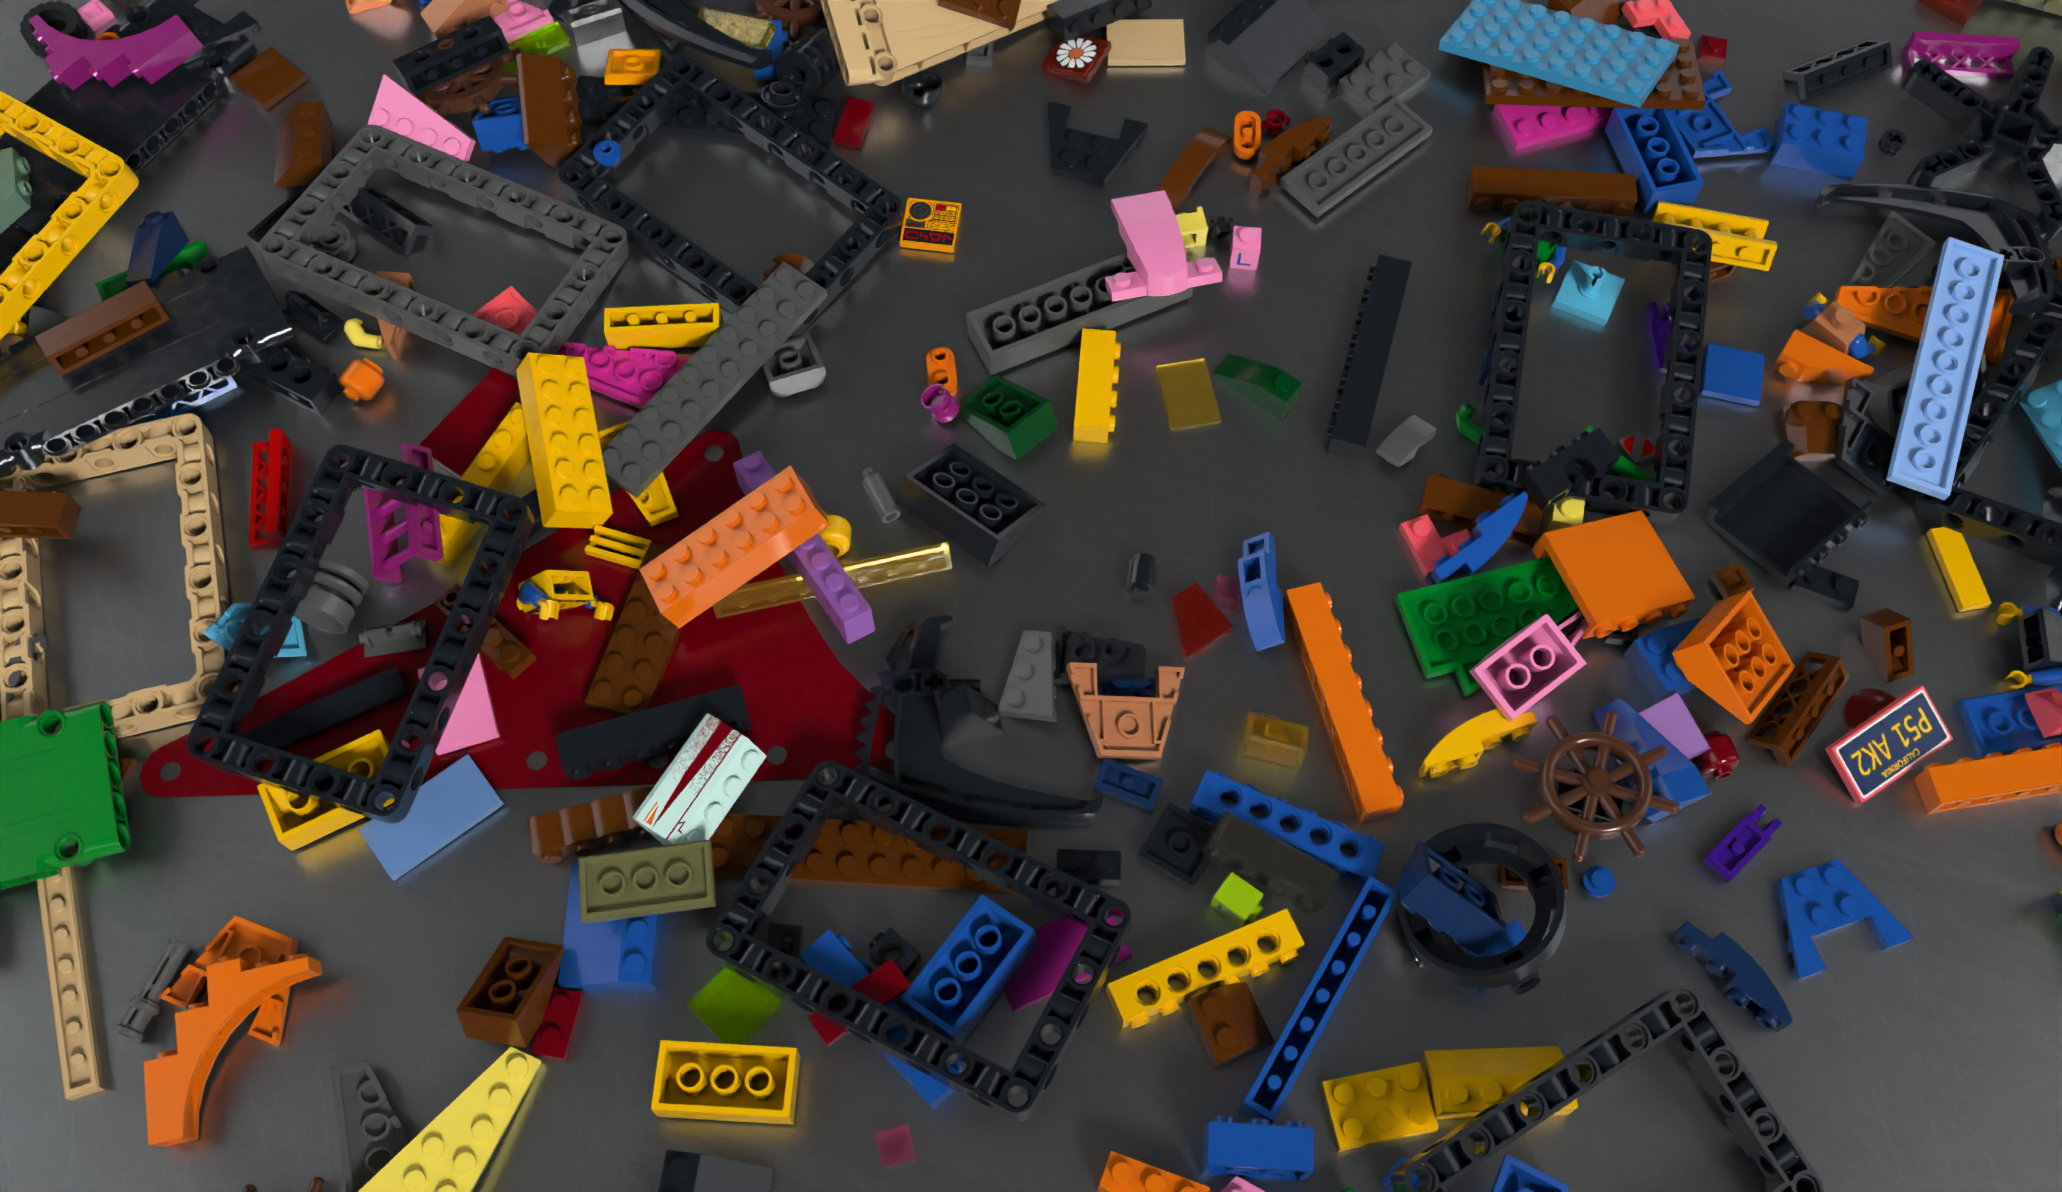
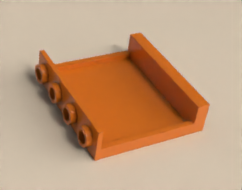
M1642 510L1545 532L1532 548L1537 559L1548 556L1551 558L1589 624L1581 636L1583 639L1593 636L1603 638L1617 630L1626 632L1644 623L1648 626L1653 625L1667 617L1671 619L1679 618L1688 611L1687 607L1695 599L1694 594Z

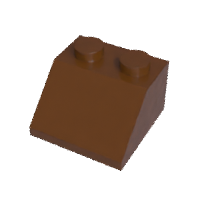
M1246 982L1219 986L1189 999L1186 1007L1187 1013L1214 1070L1275 1044Z

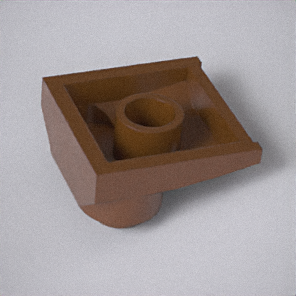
M1796 401L1780 409L1778 413L1783 441L1788 439L1796 445L1791 457L1797 461L1834 462L1842 411L1841 405L1830 401Z

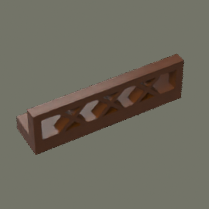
M1807 651L1747 737L1749 745L1772 750L1779 765L1790 767L1850 679L1842 658ZM1812 663L1823 664L1820 669L1807 674L1806 671ZM1808 683L1809 686L1805 691L1795 695L1791 694L1796 687ZM1793 705L1794 708L1790 713L1780 717L1776 716L1779 710ZM1778 727V731L1772 739L1761 737L1764 732Z

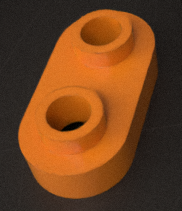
M1246 110L1239 112L1234 120L1233 151L1241 159H1253L1260 151L1261 119L1257 113Z
M943 346L932 348L926 356L929 386L940 384V381H947L946 384L942 385L954 397L958 389L954 354L949 348ZM943 357L944 359L938 360L936 358Z

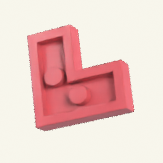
M1670 0L1628 1L1621 8V11L1633 28L1654 25L1662 39L1667 40L1688 39L1691 35L1690 30Z
M1428 514L1403 522L1399 527L1425 578L1429 577L1433 570L1436 569L1433 564L1446 554L1453 557L1460 552L1458 546L1472 537L1468 529H1464L1440 538Z

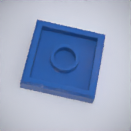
M1708 343L1705 348L1700 395L1757 407L1761 402L1765 355Z

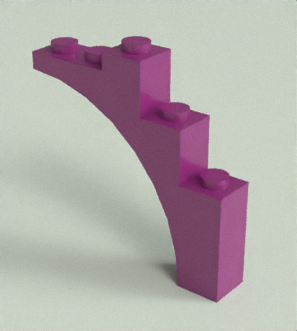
M38 14L28 20L35 28V31L32 32L35 38L43 46L48 45L45 50L49 56L45 60L52 68L48 71L49 74L60 85L64 82L72 91L93 76L99 82L104 79L113 88L132 73L139 79L144 76L152 85L204 47L177 14L162 24L142 33L111 40L79 39L63 34L49 26Z

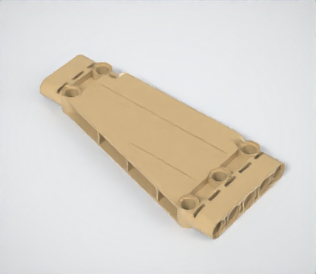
M820 0L845 85L849 87L869 83L887 86L907 76L1048 19L1047 6L1060 0H1021L1013 30L938 6L940 0ZM880 67H884L888 71L882 70Z

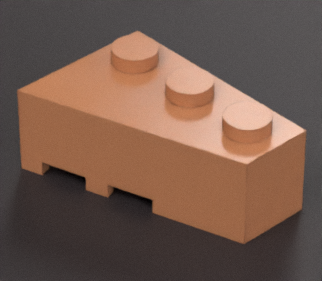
M432 0L420 15L436 38L439 39L489 15L493 19L509 9L510 6L506 0Z

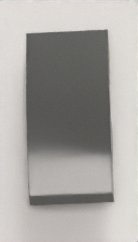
M1412 415L1387 436L1378 446L1375 453L1383 457L1388 463L1399 468L1415 457L1419 447L1434 438L1437 428L1418 416Z

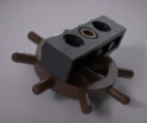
M489 15L394 59L392 62L405 87L416 95L415 97L432 107L439 115L445 118L447 114H459L477 108L483 114H488L491 110L488 102L498 96L505 86H519L518 75H508L505 65L517 60L516 55L524 53V50L521 47L510 50L501 28Z

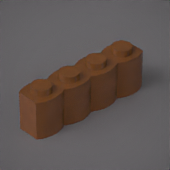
M654 786L635 789L622 795L608 796L591 803L577 804L559 811L545 812L528 818L527 823L534 857L538 862L543 861L545 864H553L561 861L563 856L570 853L583 856L594 852V848L601 845L618 847L624 845L626 840L633 837H639L640 839L653 838L654 836L632 819V817Z

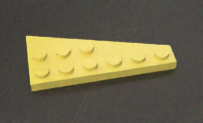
M510 1047L358 1192H472L538 1072L542 1061Z

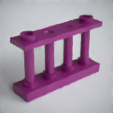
M409 442L399 446L401 462L434 471L431 448ZM363 487L372 579L399 584L402 582L400 565L413 557L438 561L444 557L439 512L436 509L420 504L417 507L383 497L380 492ZM405 504L406 518L395 524L394 511ZM408 531L409 546L398 552L397 538Z

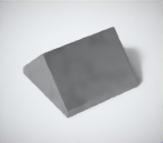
M595 0L563 10L564 17L577 47L626 31L623 13L616 0Z

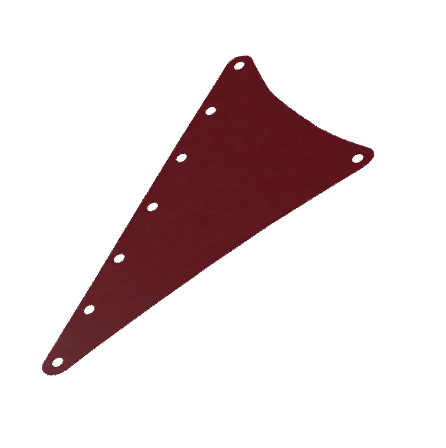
M724 430L710 431L690 442L663 470L679 517L651 527L628 493L621 488L610 496L613 514L602 526L651 540L653 544L671 548L745 497V494L738 485L733 465L734 462L742 459L739 441L730 432ZM709 446H720L724 452L723 457L718 461L706 459L704 453ZM560 528L522 552L506 589L507 598H502L494 618L535 655L537 660L513 680L479 651L500 737L439 756L435 752L420 786L467 754L472 758L493 789L656 785L678 753L667 754V764L659 769L652 768L648 761L642 763L635 761L624 764L615 771L602 770L592 773L590 777L582 780H569L562 770L555 734L621 717L586 706L585 700L639 570L586 555L584 549L586 545L590 544L589 539L591 535H594V529ZM601 545L596 547L639 560L640 558L639 556L615 551ZM779 561L683 626L651 708L740 684L753 728L747 730L743 735L754 743L766 756L768 750L776 745L784 747L787 751L786 760L778 765L770 763L766 757L750 781L807 779L817 764L828 760L837 762L853 771L862 764L855 757V752L865 747L857 741V736L867 731L861 725L860 720L870 715L865 709V703L875 698L838 661L808 615ZM544 570L588 571L593 593L599 597V601L614 605L612 620L594 618L596 608L589 609L584 605L559 612L558 620L551 617L548 620H543L539 618V614L523 613L517 606L519 583ZM432 603L398 622L426 620V649L365 658L364 644H358L257 698L250 714H246L237 735L396 666L409 696L284 751L313 760L378 729L382 731L391 746L420 681L418 669L426 667L447 621V617ZM883 704L873 739L871 767L894 773V759L886 756L885 746L894 740L896 715ZM189 734L162 746L152 753L144 763L140 774L141 786L146 793L154 797L259 795L257 785L262 784L235 774L228 775L225 771L207 766L191 756L186 749V741ZM421 738L413 740L409 750L417 748L421 743ZM213 741L206 745L204 752L212 748ZM535 751H541L547 757L546 765L539 770H531L526 763L527 757ZM273 760L265 764L263 772L272 767ZM171 761L177 762L181 768L179 776L171 781L163 780L160 777L161 767Z

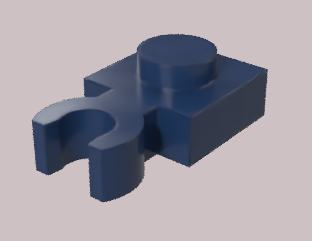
M1147 678L1143 681L1137 679L1105 681L1102 695L1155 698L1154 695H1149L1145 692L1147 688L1155 689V679Z

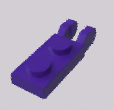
M1649 302L1646 309L1647 331L1656 373H1666V368L1663 367L1666 337L1670 333L1671 318H1669L1670 302H1666L1664 305L1663 321H1658L1659 309L1656 302Z
M1762 804L1748 817L1745 816L1702 860L1725 883L1731 881L1771 839L1770 836L1782 824L1776 818L1762 831L1754 823L1765 814L1767 808Z

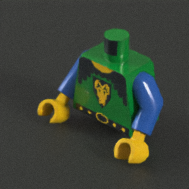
M1510 217L1497 223H1487L1481 235L1485 233L1491 234L1492 236L1488 241L1490 244H1494L1497 238L1500 237L1498 239L1499 244L1504 249ZM1539 241L1535 277L1538 278L1539 275L1542 276L1543 274L1547 275L1546 283H1551L1554 273L1565 262L1566 247H1560L1557 243Z

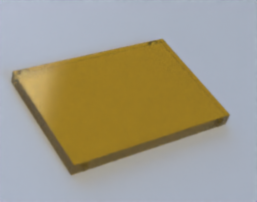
M1205 358L1156 366L1155 372L1158 376L1171 431L1221 423L1222 417L1219 413Z

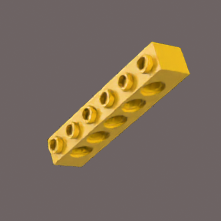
M1284 909L1107 984L1106 994L1121 1028L1129 1025L1132 1029L1138 1028L1148 1023L1150 1016L1161 1012L1162 1016L1171 1014L1180 1008V1003L1219 986L1240 983L1239 978L1251 974L1252 978L1260 976L1270 970V965L1279 961L1282 965L1293 962L1300 957L1298 953L1301 952L1305 943L1288 909ZM1267 940L1272 943L1274 950L1264 952L1259 948L1257 942ZM1232 952L1241 954L1244 958V963L1240 965L1233 964L1228 959V954ZM1209 965L1213 968L1215 975L1204 977L1199 973L1198 967ZM1172 977H1178L1183 980L1185 988L1174 990L1169 986L1168 980ZM1141 990H1149L1154 994L1155 1000L1151 1003H1144L1138 998L1137 993Z

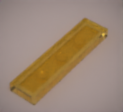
M703 7L698 14L700 19L746 46L763 50L766 49L777 28L770 21Z

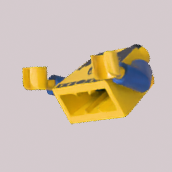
M544 570L519 583L517 606L523 613L539 614V618L543 620H548L549 617L558 620L559 612L584 605L589 609L596 608L594 618L612 620L614 605L599 601V597L593 593L588 571Z

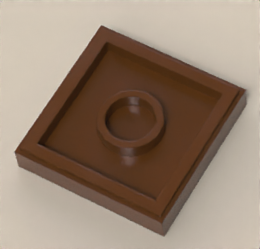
M273 47L267 49L230 76L232 82L265 110L271 108L307 81L305 74Z

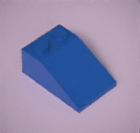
M1701 618L1657 629L1634 640L1624 653L1623 657L1655 704L1676 693L1681 695L1696 688L1695 685L1687 680L1682 670L1677 667L1672 652L1702 620Z

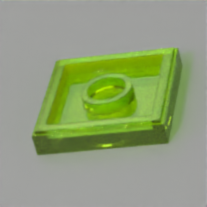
M724 968L687 1006L724 1044L742 1045L782 1006V1003L768 990Z

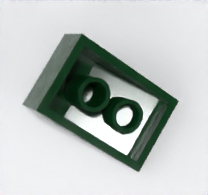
M997 374L958 402L960 406L958 413L994 447L1016 460L1059 428L1050 400Z

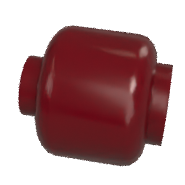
M1719 731L1703 734L1711 749L1694 757L1700 773L1705 776L1714 775L1716 780L1731 776L1734 773L1732 769L1740 761L1731 737L1726 734H1720Z

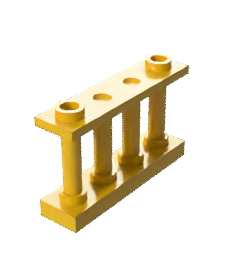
M1658 201L1652 222L1705 231L1712 239L1711 261L1769 271L1778 247L1776 241L1763 239L1769 221L1765 219L1665 201Z

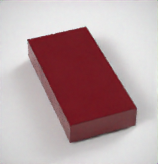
M848 98L834 136V144L857 149L861 148L875 109L874 102Z

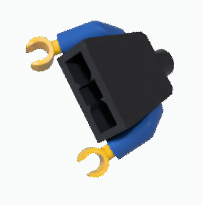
M2011 602L2002 603L1996 612L2006 614L1999 615L1996 622L2000 625H2009L2014 618H2017L2024 670L2030 672L2029 675H2025L2023 672L2015 670L2007 675L2004 680L2014 679L2018 682V685L2010 686L2007 691L2021 690L2026 684L2031 683L2033 686H2040L2062 681V615L2055 608L2049 606H2022V609H2017L2016 605Z

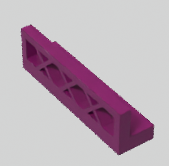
M1914 31L1903 48L1907 73L1911 71L1915 64L1914 58H1921L1922 60L1932 62L1951 76L2012 79L2014 69L2011 58L2020 47V42L2017 37ZM1938 60H1947L1951 64H1953V66H1945ZM1972 61L1975 64H1977L1979 68H1971L1964 62ZM1990 63H2003L2004 70L1997 69Z

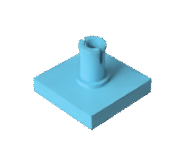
M1573 259L1552 307L1605 327L1625 279L1607 273L1604 268L1600 270L1598 269L1599 266L1592 267Z

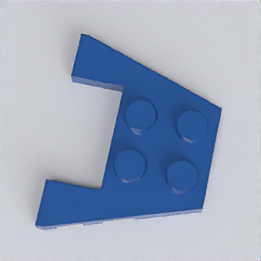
M1720 70L1716 71L1707 82L1704 81L1702 83L1706 99L1704 110H1670L1672 118L1692 158L1766 153L1774 151L1777 145L1764 127L1739 135L1713 100L1728 95L1732 89V85Z
M1839 859L1794 873L1777 881L1783 921L1787 922L1790 939L1787 943L1789 953L1793 955L1795 968L1792 971L1796 981L1821 973L1827 969L1811 939L1813 937L1866 920L1882 951L1913 939L1912 934Z

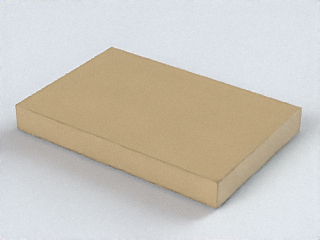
M1121 19L1106 25L1107 66L1185 65L1183 19Z

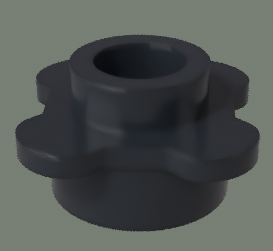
M1225 216L1212 219L1208 225L1207 235L1211 234L1213 240L1230 235L1233 232L1230 224L1234 222V219L1232 217L1225 219Z

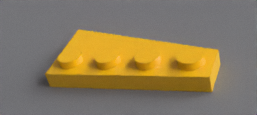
M630 421L598 432L601 451ZM663 471L637 499L628 493L651 527L679 517Z

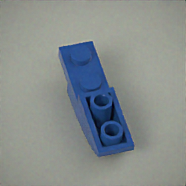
M1525 491L1518 496L1513 492L1499 502L1501 508L1492 514L1490 510H1487L1475 519L1477 525L1471 532L1477 540L1475 541L1473 537H1470L1458 546L1459 553L1453 557L1446 554L1433 564L1436 569L1433 570L1430 576L1436 584L1460 568L1468 576L1472 575L1499 550L1512 533L1524 511L1528 499V494Z
M1266 532L1244 540L1243 557L1238 559V573L1244 611L1253 644L1257 651L1285 643L1283 592L1277 587L1275 537L1270 532Z

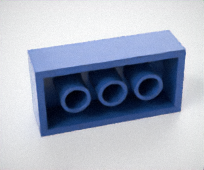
M1613 109L1605 127V132L1624 173L1635 174L1637 201L1642 212L1655 211L1658 201L1681 205L1694 204L1704 185V181L1669 109Z

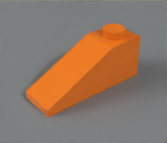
M1797 329L1793 331L1772 366V369L1796 381L1845 386L1846 381L1854 376L1863 382V380L1870 377L1875 369Z

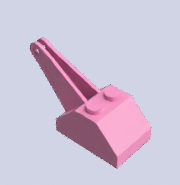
M1581 610L1575 612L1558 626L1548 614L1542 615L1503 642L1469 671L1508 722L1516 719L1587 664L1574 648L1583 632L1589 626L1586 619L1577 624L1566 636L1561 632V629L1583 615Z

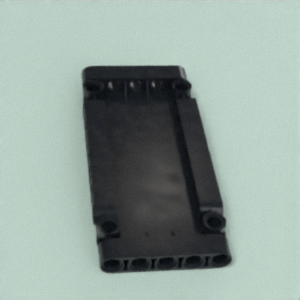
M150 0L144 6L133 7L127 12V21L123 25L115 24L105 32L116 33L120 38L142 33L148 30L170 0ZM204 13L206 16H208L210 19H212V20H213L214 22H216L218 25H220V26H223V25H224V24L221 23L220 21H218V20L214 19L213 17H211V16L207 15L206 13ZM240 35L241 40L234 43L226 41L215 46L216 51L186 64L181 63L152 85L144 76L139 79L132 73L113 88L104 79L99 82L93 76L72 91L64 82L60 85L52 78L24 104L119 156L137 174L218 98L221 87L233 84L230 76L236 73L234 69L236 67L241 68L257 53V49L247 37ZM5 132L0 137V150L13 147L21 157L27 159L31 168V172L28 173L29 183L33 194L30 195L31 208L9 227L31 239L34 234L37 235L52 219L51 215L73 191L76 192L88 178Z
M246 245L220 258L215 256L204 257L196 263L194 270L178 269L156 279L154 283L147 284L170 320L63 376L57 372L47 359L35 336L46 330L9 346L5 350L4 356L0 357V477L13 472L15 465H18L23 470H32L39 467L44 462L45 454L51 457H59L233 376L240 369L239 360L243 359L247 364H258L268 356L267 347L271 346L272 349H275L296 339V334L248 246Z

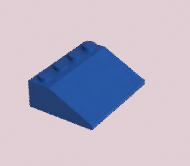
M572 861L562 944L565 951L560 963L557 988L571 991H658L665 913L582 924L580 916L579 862Z

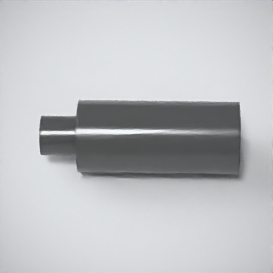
M872 468L865 469L862 472L865 478L862 485L882 523L895 521L901 515V511L895 503L882 475L875 473Z

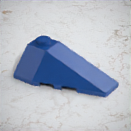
M1621 697L1593 711L1600 728H1602L1605 713L1610 710L1616 712L1618 718L1614 736L1629 743L1640 755L1659 745L1667 748L1668 753L1666 757L1648 765L1653 783L1652 795L1676 801L1679 803L1680 809L1712 794L1696 765ZM1616 758L1618 765L1623 764L1620 760ZM1632 775L1626 776L1625 779L1629 787L1636 790ZM1649 807L1645 817L1654 823L1672 813Z

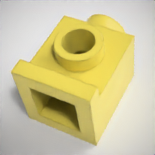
M1202 206L1196 207V212H1183L1175 215L1184 248L1206 245L1208 226Z

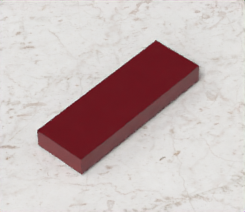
M891 958L850 988L887 1006L904 994L911 987V984ZM844 999L835 1001L831 1010L840 1011L844 1009L848 1001ZM815 1014L808 1017L827 1047H830L848 1034L843 1029Z

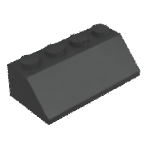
M1984 352L1980 361L1971 405L1987 384L1986 355ZM1914 363L1863 380L1864 384L1875 391L1867 406V410L1877 425L1895 439Z

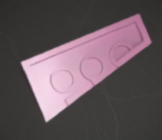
M383 74L367 126L375 125L469 163L476 140L452 122L443 118L436 110L415 97L416 95L403 88L392 77Z

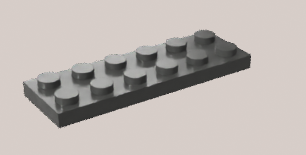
M1395 96L1281 177L1280 185L1318 218L1431 136L1433 128Z

